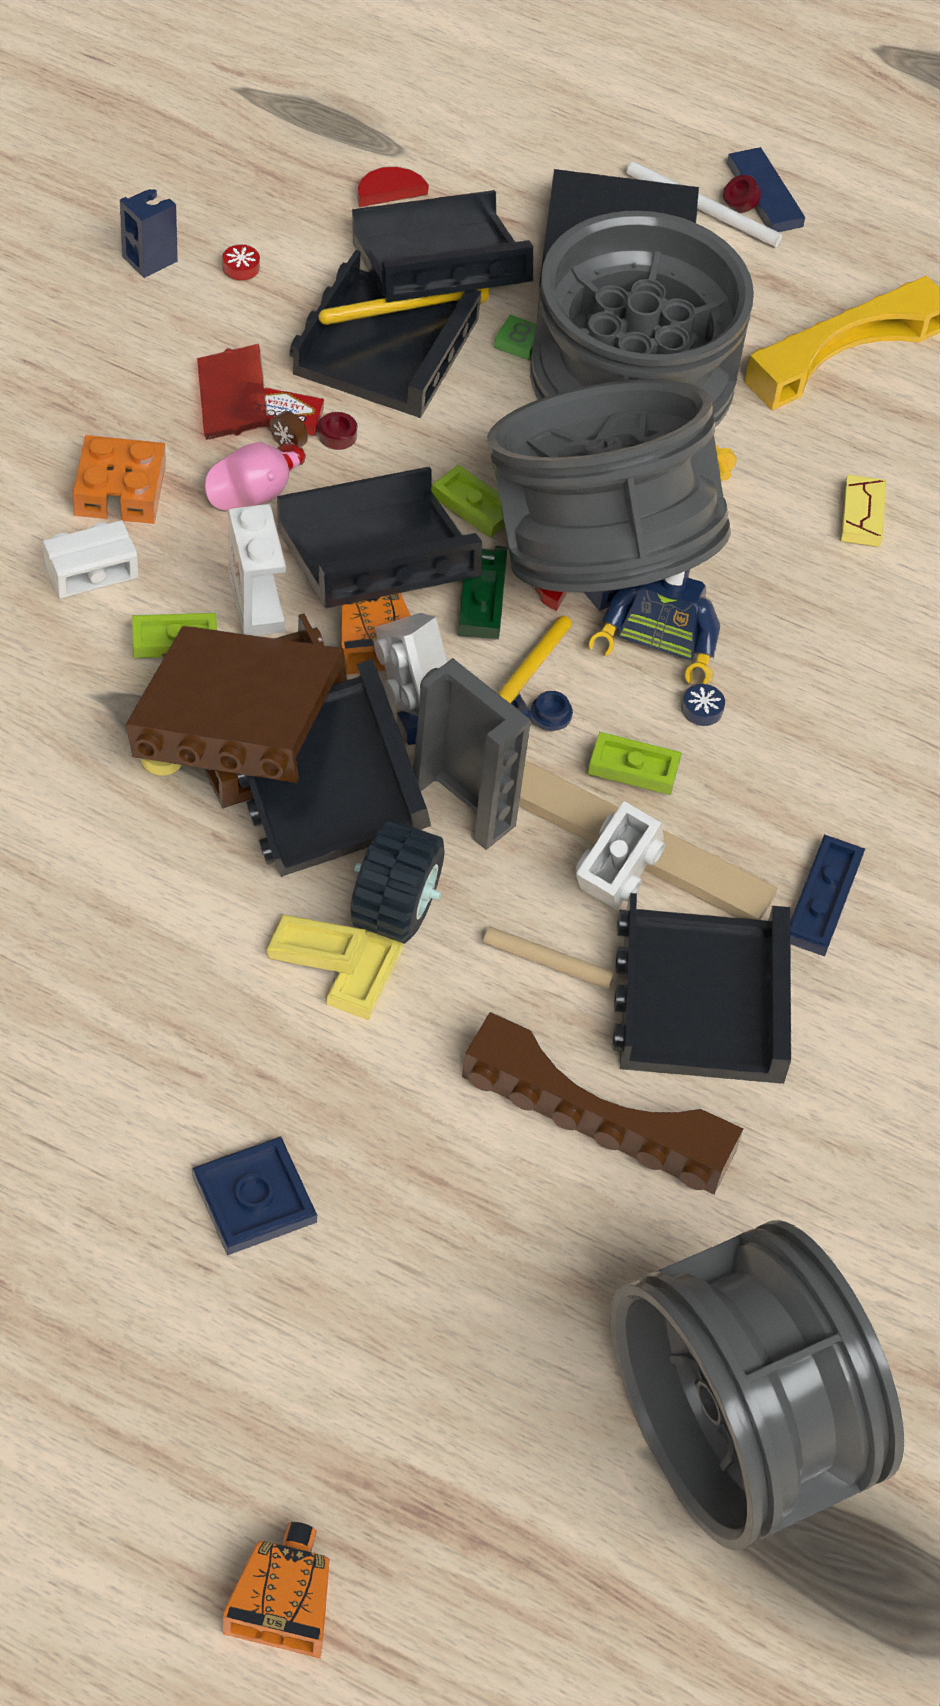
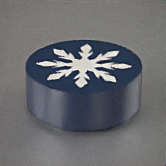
M694 685L685 692L682 712L690 722L696 725H713L722 718L725 708V697L719 689L712 685Z

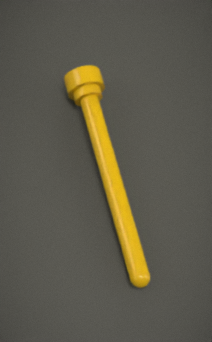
M489 288L477 289V291L481 292L480 304L486 303L489 298ZM465 291L386 302L384 298L324 309L319 313L318 318L322 324L329 325L460 300Z
M560 616L498 692L510 704L571 629L572 620L568 616Z

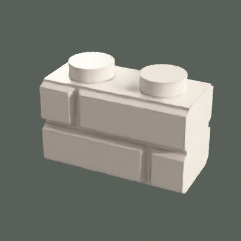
M122 520L113 523L100 522L93 525L90 529L71 534L65 532L58 533L51 539L42 541L45 568L59 599L138 578L137 552Z

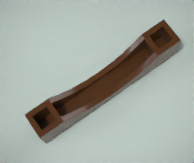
M489 1012L465 1053L462 1077L469 1080L476 1088L483 1091H493L510 1099L514 1105L523 1110H533L551 1118L563 1129L576 1130L595 1139L599 1145L606 1149L619 1150L636 1158L643 1166L652 1170H662L675 1176L686 1186L694 1190H705L715 1195L737 1151L744 1129L702 1109L682 1112H649L623 1107L601 1099L576 1085L558 1070L543 1052L531 1030L492 1012Z

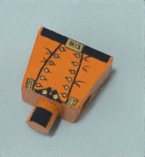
M400 593L342 605L340 648L344 650L347 675L359 674L357 664L370 659H374L378 672L386 671L385 665L379 662L375 653L374 641L378 640L375 627L411 616Z
M289 1522L286 1526L281 1545L267 1541H258L225 1608L223 1635L321 1658L330 1559L324 1555L312 1553L317 1534L315 1528L301 1522Z

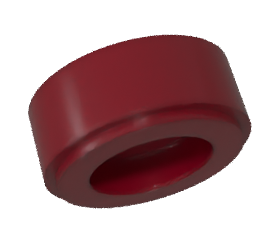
M749 175L734 177L727 183L723 191V199L728 207L738 213L750 211L758 204L761 198L759 185Z
M344 412L328 413L320 419L318 424L319 441L330 449H347L357 440V422L351 415Z

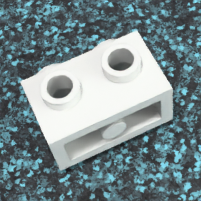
M623 801L616 813L612 812L607 817L600 829V838L592 850L587 849L576 866V876L580 889L615 910L619 909L624 900L629 901L630 893L638 892L642 884V879L639 876L647 864L651 866L656 864L666 846V843L663 842L662 823Z

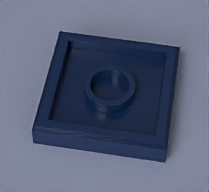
M281 1136L192 1168V1176L227 1256L317 1223V1213Z

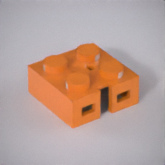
M85 435L73 489L74 516L108 519L107 495L121 496L122 521L155 524L166 467L165 443ZM86 504L101 505V507L86 506ZM128 508L143 509V511L128 510Z

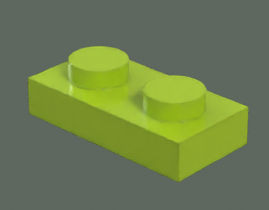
M459 464L432 484V492L440 503L488 537L492 538L505 527L499 493Z
M216 613L132 615L134 658H161L162 654L168 652L182 625L217 630Z
M599 731L590 760L588 774L671 795L682 752Z

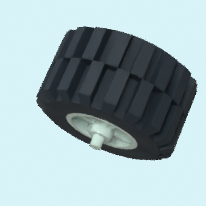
M388 820L374 836L362 864L356 863L354 871L359 873L351 900L352 924L403 944L407 943L420 928L432 899L439 901L442 892L437 891L436 888L441 875L445 854L442 837L394 820Z

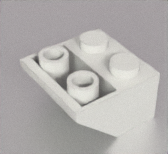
M418 613L375 627L378 640L374 641V649L379 662L385 665L388 680L385 681L384 686L388 700L392 705H395V708L418 716L420 683L423 677L431 669H439L447 662L436 617L424 613Z

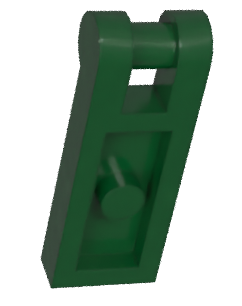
M495 546V550L482 548V576L463 580L458 635L499 640L508 547Z

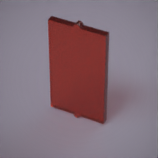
M259 343L233 350L227 348L224 352L197 358L203 429L206 440L231 434L238 436L244 431L269 426Z

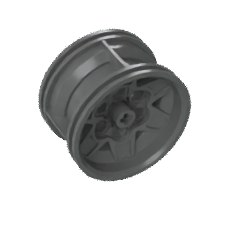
M652 211L613 212L587 219L570 228L551 246L543 263L530 363V378L535 396L539 400L571 389L615 381L642 379L679 381L698 386L710 395L713 407L712 414L715 427H717L726 416L733 400L753 306V283L744 261L724 239L714 232L690 220Z
M657 379L615 381L580 387L550 395L526 404L500 419L490 429L487 441L496 477L511 567L515 576L531 586L552 591H608L648 584L680 574L700 565L717 554L728 542L731 528L727 503L722 491L714 438L715 421L712 414L713 407L710 395L698 386L679 381Z
M782 1220L768 1221L755 1229H750L663 1269L649 1273L637 1281L624 1284L616 1290L612 1299L610 1316L613 1346L623 1385L645 1441L681 1504L701 1529L721 1546L735 1551L742 1550L755 1541L767 1538L790 1525L857 1493H861L875 1484L890 1479L899 1470L904 1452L903 1420L894 1380L881 1344L861 1303L843 1274L825 1251L810 1236L795 1225Z

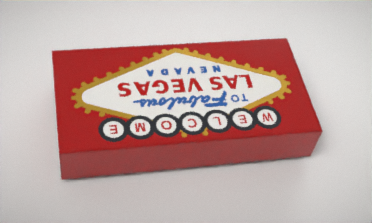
M248 384L239 410V421L270 427V421L283 411H289L301 419L308 435L315 436L324 410V399Z

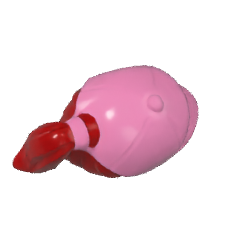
M256 442L243 446L217 462L209 470L205 479L207 498L214 507L224 511H229L232 508L265 504L281 494L288 482L289 473L295 467L304 464L306 454L303 448H299L297 444H282L276 448L266 443Z

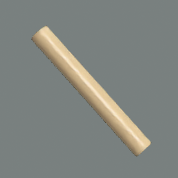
M491 926L488 927L484 936L483 943L607 989H610L615 976L613 971Z

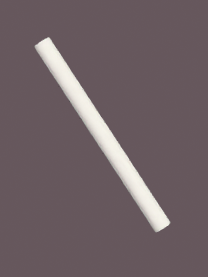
M632 161L627 169L628 175L639 180L679 184L635 161ZM700 193L698 194V210L775 248L780 244L782 239L781 233Z

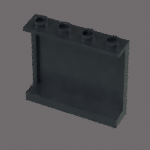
M554 169L541 273L546 255L556 240L575 225L599 215L621 211H652L678 216L696 223L699 187Z
M495 190L352 209L353 244L358 251H361L360 256L386 302L533 282V245L529 240L515 242L496 214Z
M355 250L347 263L343 262L340 265L333 286H327L324 290L321 304L317 311L312 310L310 312L305 330L301 336L296 335L291 343L289 355L293 358V375L421 418L479 320L481 292L477 290L465 291L459 302L451 301L324 325L318 318L319 313L324 309L384 298L370 272L360 269L361 251Z
M430 466L277 496L278 531L325 609L482 576V540L477 533L462 535L432 492V469Z
M374 659L357 664L359 677L332 685L296 757L299 775L297 783L237 774L242 789L250 786L254 799L246 802L254 826L263 824L267 836L259 839L267 865L275 862L281 877L368 848L378 830L388 820H394L420 830L431 826L424 798Z
M630 893L627 910L619 909L617 919V936L624 937V947L617 948L615 973L623 974V985H616L614 1012H622L621 1024L615 1023L612 1049L613 1051H620V1069L784 1084L791 1063L790 907L772 905L768 921L636 909L637 893Z

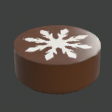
M283 411L270 421L272 435L280 446L282 444H297L301 448L307 443L308 433L306 427L294 413Z

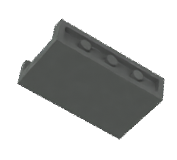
M452 658L439 669L433 668L428 671L420 683L421 690L417 713L418 724L415 738L416 747L413 771L421 791L432 782L437 781L477 813L474 841L487 850L516 827L531 720Z

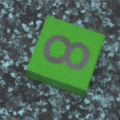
M510 314L495 337L494 348L529 361L532 356L536 324Z

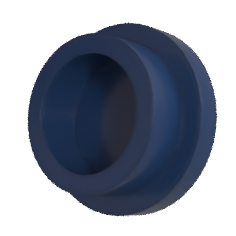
M546 691L533 701L530 711L531 719L538 727L544 730L558 731L570 724L573 708L568 698L561 692Z

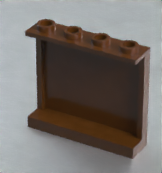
M182 625L126 723L132 757L297 783L299 775L296 757L332 685L347 681L343 648Z

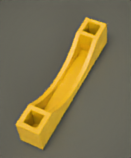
M925 275L912 282H906L899 288L886 294L877 295L872 300L855 308H849L833 318L820 321L795 335L791 334L771 346L760 348L749 357L744 383L773 411L801 398L805 386L814 371L826 360L841 351L861 344L879 341L919 343L940 333V288Z

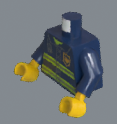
M689 569L659 581L619 589L614 594L602 619V622L605 624L602 631L596 632L591 637L589 647L591 650L597 637H606L609 640L610 646L604 656L609 655L615 646L613 634L615 630H620L619 638L691 661H693L695 655H698L696 663L691 664L687 668L685 678L689 684L692 683L694 671L697 667H700L705 671L706 675L703 684H709L714 677V671L709 665V659L714 658L720 622L712 602L706 598V585L702 581L689 578Z

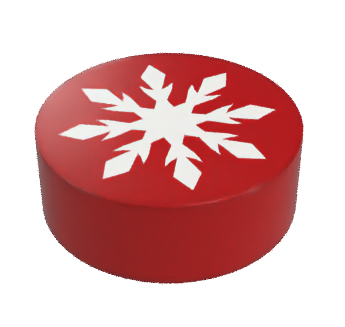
M238 244L230 246L222 255L223 271L228 277L235 280L251 279L259 273L260 255L255 248L248 245Z

